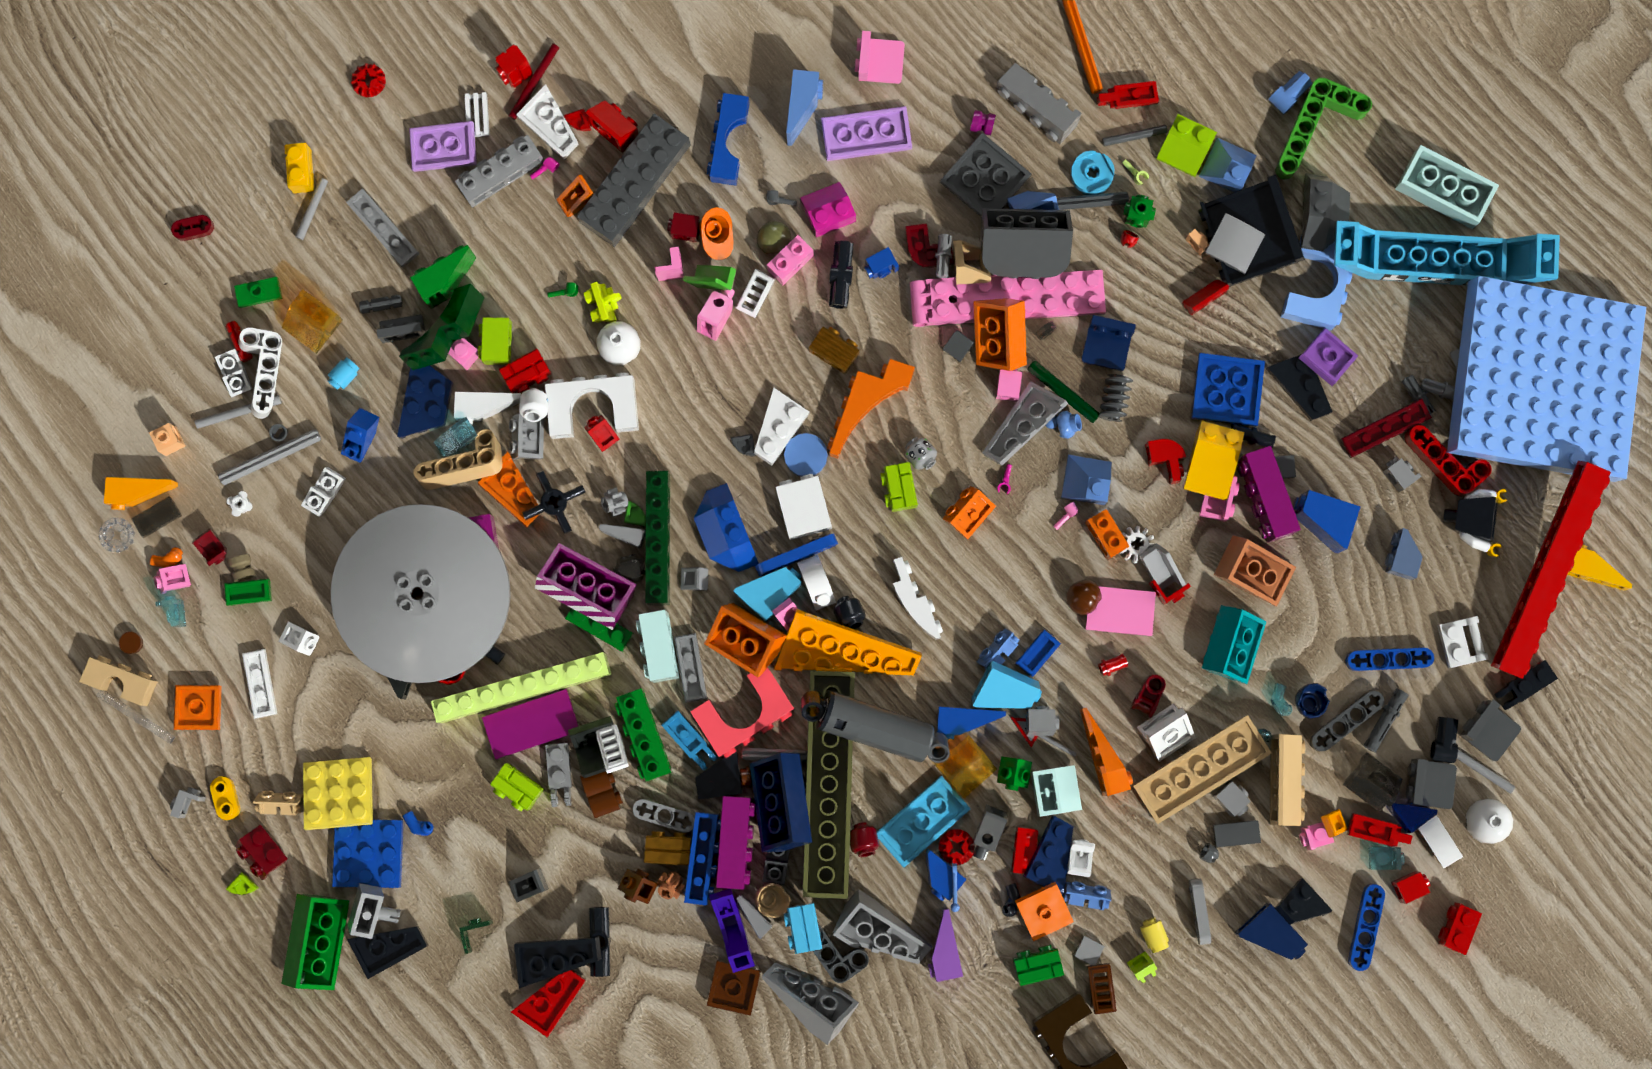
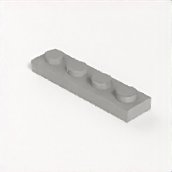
M363 188L346 202L403 268L419 255L418 251Z

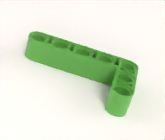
M1316 79L1308 90L1275 168L1276 175L1280 179L1287 180L1297 171L1324 107L1359 120L1364 118L1372 108L1371 99L1365 94L1329 79ZM1315 87H1321L1324 90V94L1318 93ZM1335 96H1342L1344 98V102L1337 101ZM1355 104L1363 105L1364 111L1358 110ZM1307 106L1314 107L1316 113L1309 112ZM1299 125L1306 126L1308 132H1302L1299 129ZM1290 145H1297L1300 148V151H1293ZM1282 164L1290 165L1292 171L1284 170Z

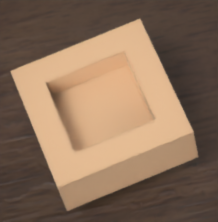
M1196 229L1189 233L1185 239L1199 255L1205 252L1209 246L1207 237L1202 232L1198 233Z

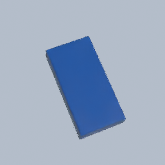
M1043 630L1015 664L1029 676L1033 677L1061 643L1046 630Z

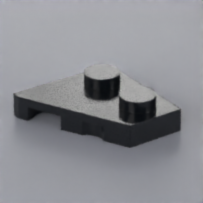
M737 752L727 758L724 757L695 777L698 800L743 794Z

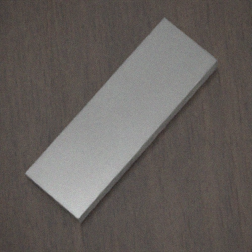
M696 633L674 637L685 702L708 699Z

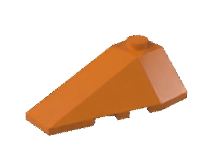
M1080 709L1102 796H1110L1131 790L1130 785L1133 784L1130 771L1126 772L1125 766L1088 709Z

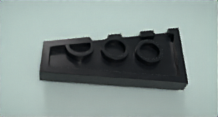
M599 936L527 941L514 944L519 989L602 959Z

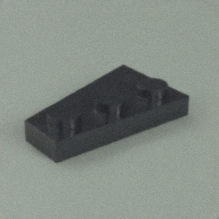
M1301 354L1267 367L1266 370L1277 379L1279 385L1288 392L1310 421L1333 412L1317 373L1299 359Z
M419 926L373 934L372 939L364 937L347 939L367 979L429 946Z

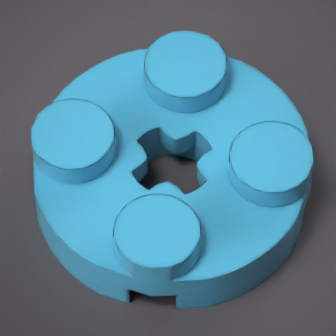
M1092 150L1083 152L1076 158L1071 167V180L1074 186L1084 195L1104 192L1113 181L1115 172L1113 162L1105 154ZM1089 168H1092V170L1097 169L1098 173L1095 178L1087 175Z

